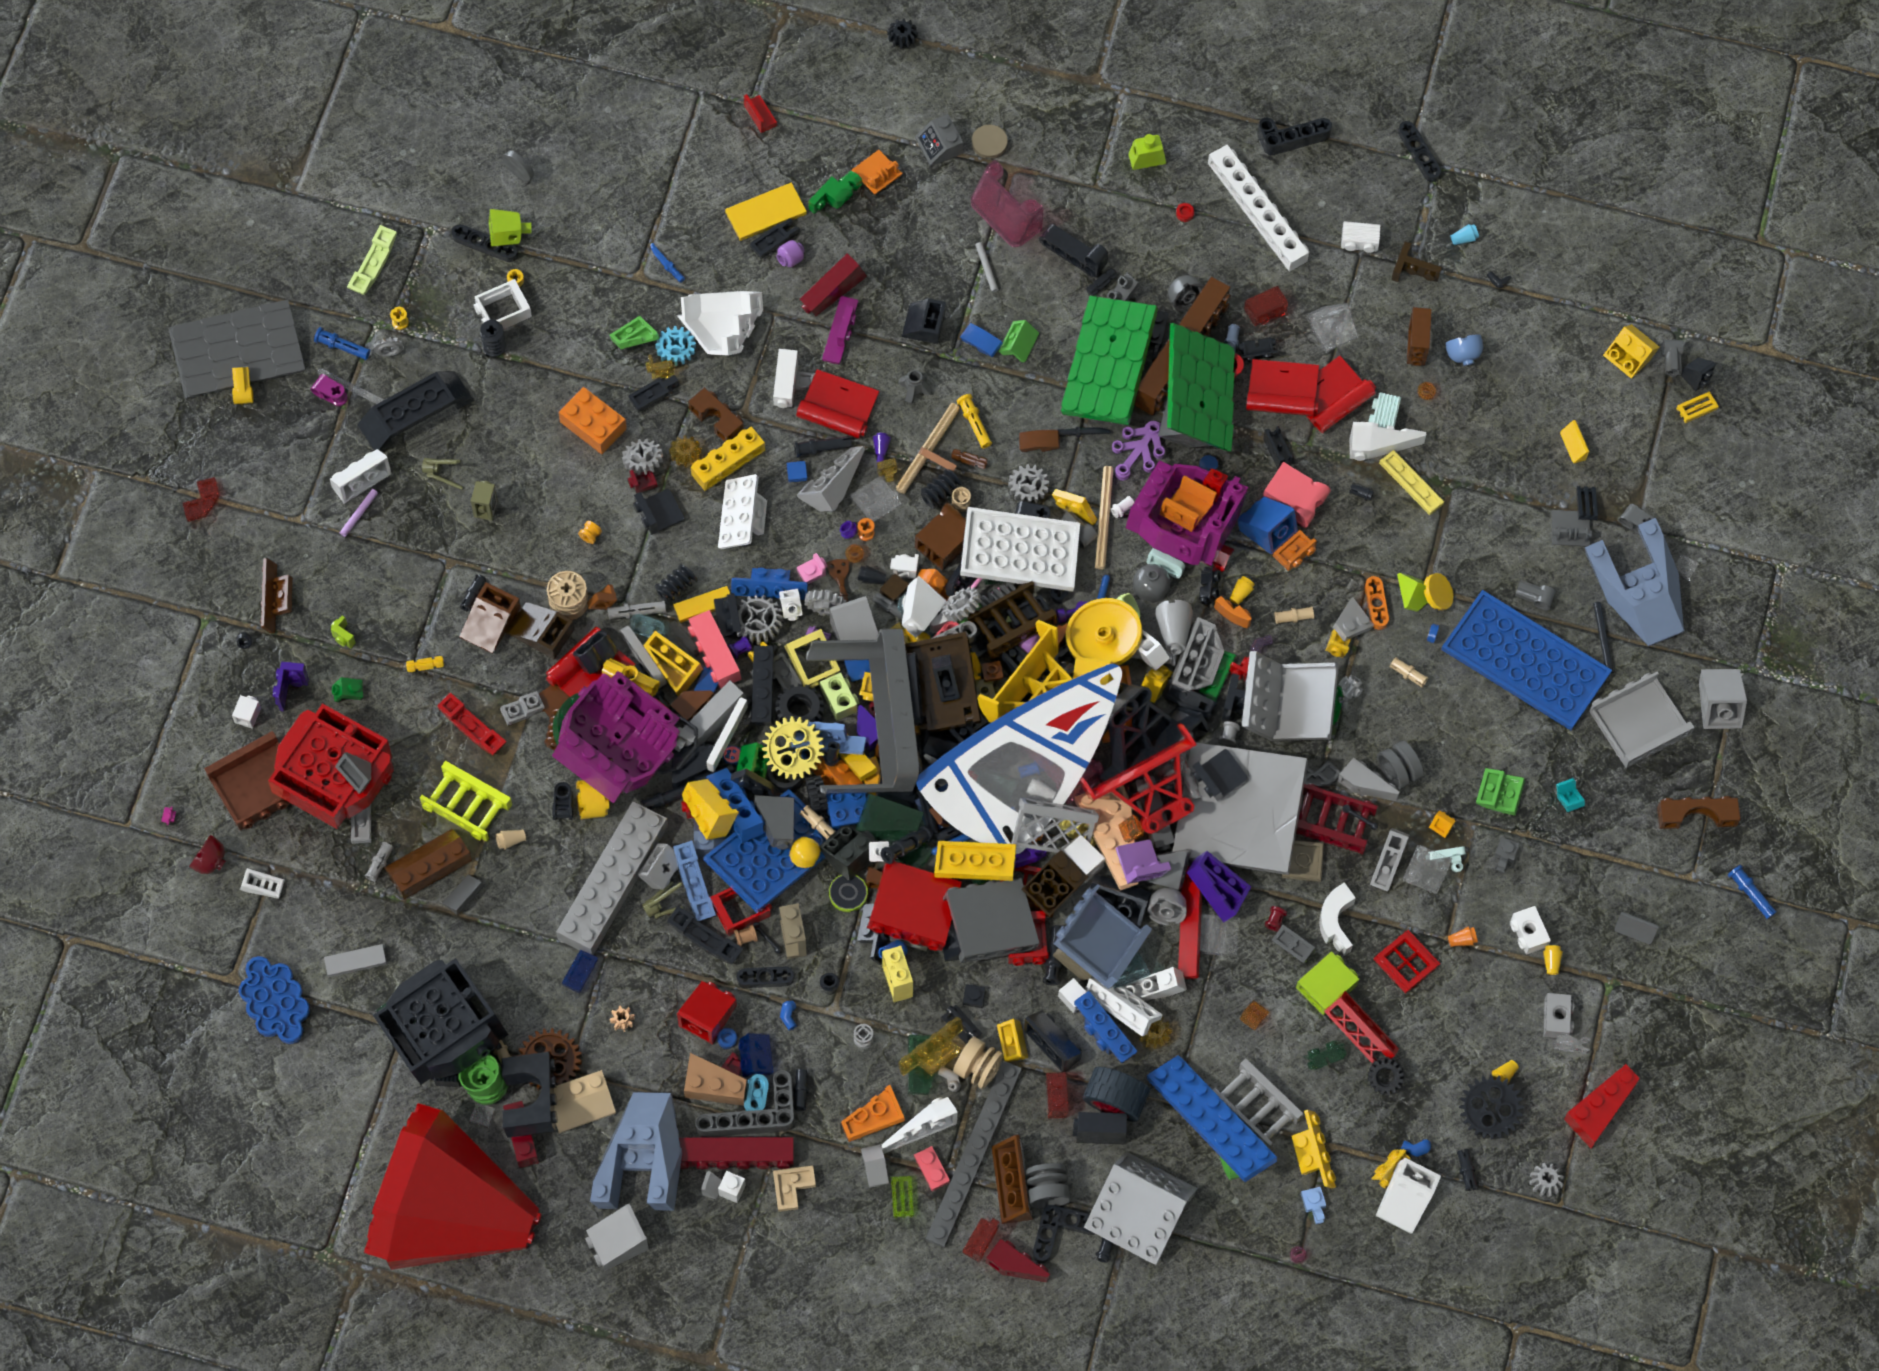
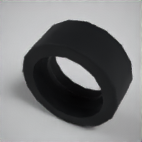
M786 754L783 757V763L790 765L792 758ZM768 765V781L778 787L781 793H785L788 789L793 792L803 783V778L799 774H797V779L790 783L778 782L774 777V771H771L774 765Z

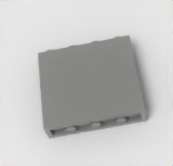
M1658 671L1653 674H1645L1637 682H1629L1625 685L1624 689L1620 691L1616 689L1604 699H1596L1589 711L1625 768L1690 736L1694 729L1691 722H1685L1658 681Z

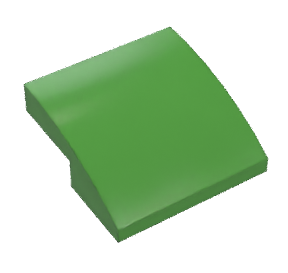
M1485 768L1476 804L1516 816L1525 779L1505 775L1504 771Z

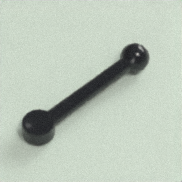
M1349 805L1343 806L1342 811L1344 813H1350L1371 826L1372 830L1378 828L1377 823H1372L1350 809Z
M758 922L753 923L755 931H758L770 943L775 953H781L782 948L777 946L760 928V924Z

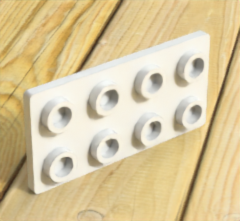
M756 474L726 480L718 543V548L720 549L751 544L752 533L756 535L764 534L767 500L757 493L759 477Z

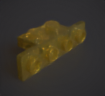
M956 1017L949 1021L942 1029L933 1033L930 1038L919 1044L912 1052L903 1056L898 1062L900 1073L905 1076L919 1065L932 1076L961 1053L960 1047L951 1039L963 1031L961 1019Z

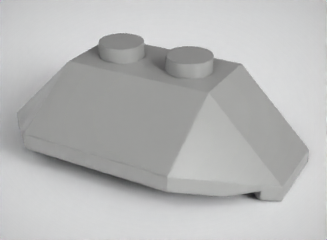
M1197 617L1188 635L1186 648L1181 652L1173 672V685L1189 692L1212 685L1224 654L1215 624Z

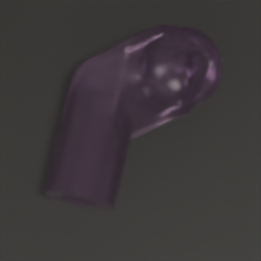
M1271 635L1255 639L1250 647V651H1257L1262 654L1261 649L1263 646L1273 644Z

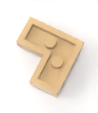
M813 1166L773 1171L778 1212L798 1209L796 1190L816 1187Z

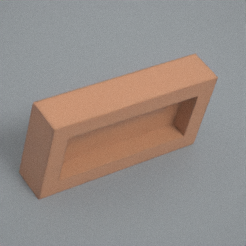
M921 447L918 453L953 472L957 466Z

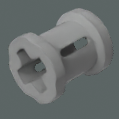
M1226 721L1223 724L1224 731L1219 738V742L1226 746H1235V737L1237 732L1240 731V725Z

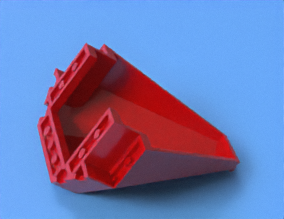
M418 1103L415 1112H412L408 1118L406 1127L403 1126L374 1203L372 1210L374 1217L369 1225L367 1235L369 1239L364 1253L387 1260L390 1269L395 1270L527 1249L528 1243L532 1244L535 1236L533 1229L535 1224H539L542 1213H539V1208L442 1109Z

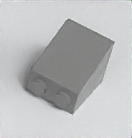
M866 596L830 608V624L836 640L877 639L878 631Z
M1701 670L1699 691L1703 728H1742L1747 698L1740 670Z
M630 1204L625 1205L586 1230L588 1237L585 1240L589 1249L594 1248L596 1252L594 1259L598 1267L602 1266L604 1271L649 1250L647 1239Z

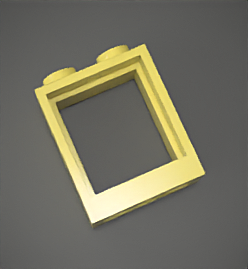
M822 629L784 646L803 687L809 685L810 689L820 685L819 681L832 677L840 671L836 661H829L832 667L831 670L808 679L796 655L795 650L810 644L812 641H826Z
M902 946L882 951V968L893 1001L898 1002L913 997V980Z

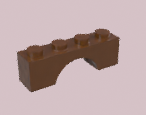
M1724 796L1720 799H1712V797H1703L1701 799L1686 797L1681 800L1665 798L1660 800L1657 807L1659 829H1679L1685 817L1696 813L1708 816L1717 827H1737L1740 821L1738 798Z

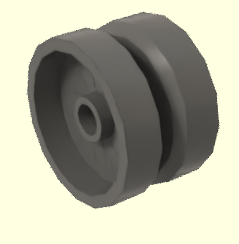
M1404 740L1392 745V750L1387 748L1378 753L1377 759L1380 769L1387 781L1395 785L1398 790L1408 786L1409 780L1415 782L1423 777V768L1417 754Z

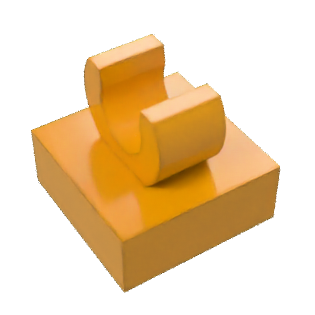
M1439 810L1429 828L1446 838L1456 821L1454 818L1447 816L1445 812Z

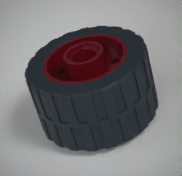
M1098 1066L1093 1070L1084 1092L1083 1100L1100 1112L1127 1114V1121L1136 1122L1140 1118L1150 1089L1142 1081L1126 1073Z

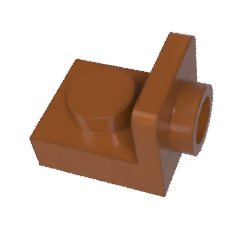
M608 584L601 592L595 593L587 602L588 608L608 610L617 601L613 585Z

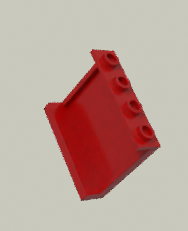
M896 861L891 864L885 862L867 928L875 933L890 935L894 939H904L914 945L920 944L928 947L930 950L942 951L952 921L948 901H944L943 897L948 889L952 887H959L960 889L962 882L951 878H938L932 872Z

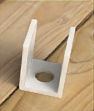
M1082 835L1064 849V853L1088 876L1085 883L1104 867L1105 858Z

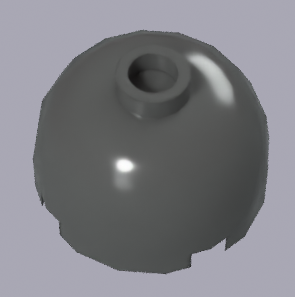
M1180 276L1171 283L1168 289V298L1177 311L1187 312V307L1192 306L1204 285L1194 276Z
M1147 564L1137 570L1133 578V590L1140 600L1155 603L1163 600L1168 595L1170 577L1162 566Z

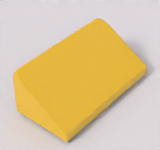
M1573 420L1561 430L1560 434L1572 462L1578 463L1587 459L1589 450L1577 422Z
M1011 1019L998 1024L997 1028L1002 1052L1004 1053V1061L1012 1062L1028 1058L1021 1022Z

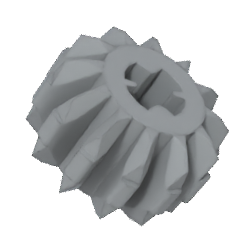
M1542 1163L1541 1168L1536 1166L1534 1168L1535 1172L1530 1174L1532 1180H1530L1529 1184L1535 1186L1533 1192L1541 1191L1540 1197L1544 1193H1546L1548 1198L1552 1196V1193L1557 1195L1559 1189L1564 1185L1561 1182L1564 1176L1558 1175L1561 1171L1560 1168L1554 1170L1553 1164H1550L1549 1168H1547V1165ZM1546 1177V1179H1547L1548 1181L1550 1180V1182L1547 1183V1181H1546V1180H1543V1178Z

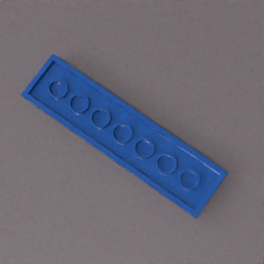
M1179 1055L1147 1075V1080L1244 1182L1277 1162V1156Z

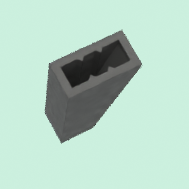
M1150 776L1153 784L1156 783L1154 776ZM1145 779L1137 780L1130 785L1133 795L1148 787ZM1154 790L1149 813L1163 806L1159 791ZM1146 795L1135 800L1137 807L1142 811ZM1163 811V820H1168L1165 811ZM1170 825L1155 833H1147L1154 850L1158 848L1159 851L1170 849V845L1174 843Z

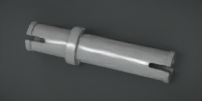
M665 601L635 605L624 604V606L608 608L609 620L623 617L630 619L631 616L666 613ZM655 607V609L641 610V611L638 610V609H642V608ZM635 609L633 612L618 613L619 611Z

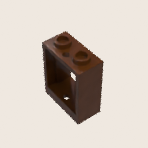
M1417 307L1412 309L1408 329L1407 364L1421 366L1426 363L1430 348L1432 309Z

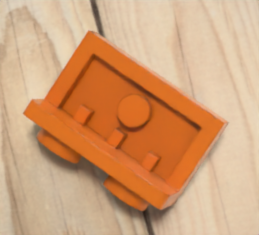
M1299 530L1273 553V557L1290 571L1293 567L1297 568L1303 562V558L1311 556L1316 551L1317 540L1315 538L1310 540Z

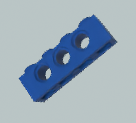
M725 768L706 776V779L720 791L719 796L722 799H727L729 806L739 812L732 824V828L743 843L762 835L763 825H765L762 815L757 814L754 803L747 799L744 788H740L737 783L731 781L729 770Z

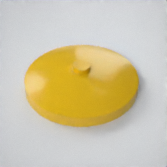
M1101 598L1084 604L1072 615L1066 628V642L1075 659L1112 660L1113 664L1119 666L1136 653L1142 641L1143 630L1138 614L1130 605L1118 599Z

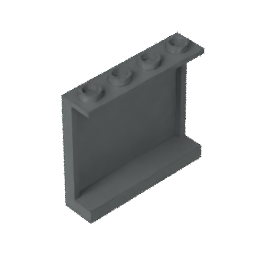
M1013 878V881H989L984 885L971 884L966 888L960 889L959 887H952L945 893L943 900L948 901L961 949L959 955L960 963L1036 950L1039 940L1026 894L1021 890L1024 887L1021 878Z

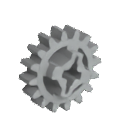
M638 439L636 444L632 441V446H626V451L622 452L625 469L637 471V475H640L641 472H644L646 475L649 470L654 472V467L659 468V463L663 462L662 449H660L659 444H655L654 440L649 443L648 439H645L644 442Z
M1029 464L1026 465V468L1019 466V471L1014 469L1013 475L1009 476L1008 488H1011L1010 495L1015 494V500L1020 498L1023 502L1026 500L1031 503L1034 500L1035 503H1038V498L1044 499V493H1048L1049 481L1047 480V474H1043V469L1036 470V465L1033 468H1030Z
M968 587L966 590L962 588L959 592L956 591L955 595L949 597L948 601L945 602V606L942 607V613L949 622H956L957 619L961 621L965 617H969V614L974 613L976 608L979 607L978 603L982 601L980 599L981 595L974 587L972 589Z
M814 590V592L809 591L806 593L804 605L808 606V609H812L813 612H818V615L830 616V608L846 603V600H843V597L838 596L837 593L833 594L831 590Z

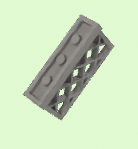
M1020 797V809L1011 844H1016L1018 847L1058 853L1060 850L1064 852V849L1078 838L1076 837L1070 842L1066 838L1065 834L1073 829L1076 830L1079 836L1086 837V840L1090 843L1094 825L1098 822L1099 815L1092 809ZM1024 813L1032 814L1035 818L1027 825L1022 821ZM1045 817H1051L1053 823L1043 828L1039 821ZM1063 820H1069L1072 825L1062 831L1058 824ZM1038 823L1042 830L1032 836L1028 828ZM1082 823L1089 824L1088 830L1083 834H1080L1076 828ZM1056 826L1060 833L1050 839L1047 831ZM1026 830L1030 838L1024 842L1017 841L1019 834ZM1045 833L1049 841L1043 845L1037 844L1035 839ZM1063 836L1067 844L1057 848L1053 842Z

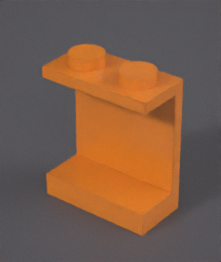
M1184 475L1177 492L1171 499L1166 497L1163 501L1159 515L1192 532L1214 505L1217 493Z

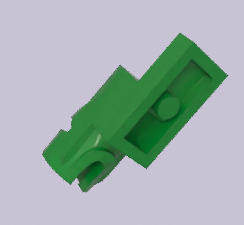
M849 171L838 181L831 176L808 201L809 211L815 214L818 210L823 209L826 202L838 209L853 196V191H857L860 188L862 178L853 171Z

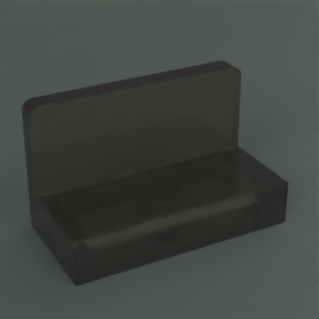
M675 620L670 623V631L663 635V637L695 659L699 656L698 647Z

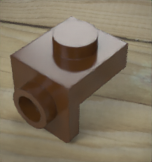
M1000 661L981 664V678L985 682L1003 679Z

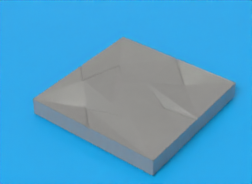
M1196 743L1197 745L1190 749L1182 797L1191 799L1194 804V810L1178 820L1173 851L1190 849L1191 855L1189 860L1191 861L1205 851H1208L1225 866L1289 875L1308 765L1307 758ZM1227 749L1245 772L1248 779L1217 802L1214 797L1210 798L1205 792L1204 788L1206 785L1203 781L1199 783L1192 774L1195 772L1193 765L1198 761L1202 765L1222 750Z

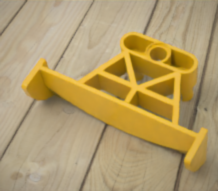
M1038 620L1036 628L1040 636L1039 641L993 699L982 694L977 697L979 706L990 723L1026 703L1021 701L1028 692L1033 694L1030 698L1031 700L1072 680L1068 673L1054 660L1059 653L1057 627ZM1047 668L1050 674L1044 682L1037 681Z

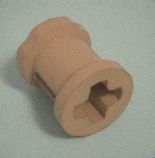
M753 925L740 931L734 930L737 944L740 947L744 943L758 941Z

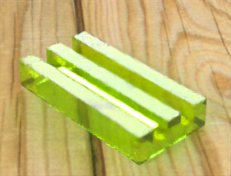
M911 1176L891 1177L893 1218L914 1217ZM897 1181H899L901 1212H897L895 1184ZM903 1181H907L909 1211H905Z

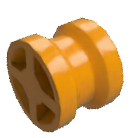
M586 521L584 529H581L578 535L585 542L594 544L596 537L602 533V530L595 523Z

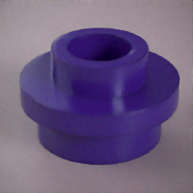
M851 521L844 522L840 527L841 536L844 539L854 537L857 533L858 525Z

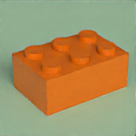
M585 387L559 411L560 423L600 454H603L627 429L626 419Z

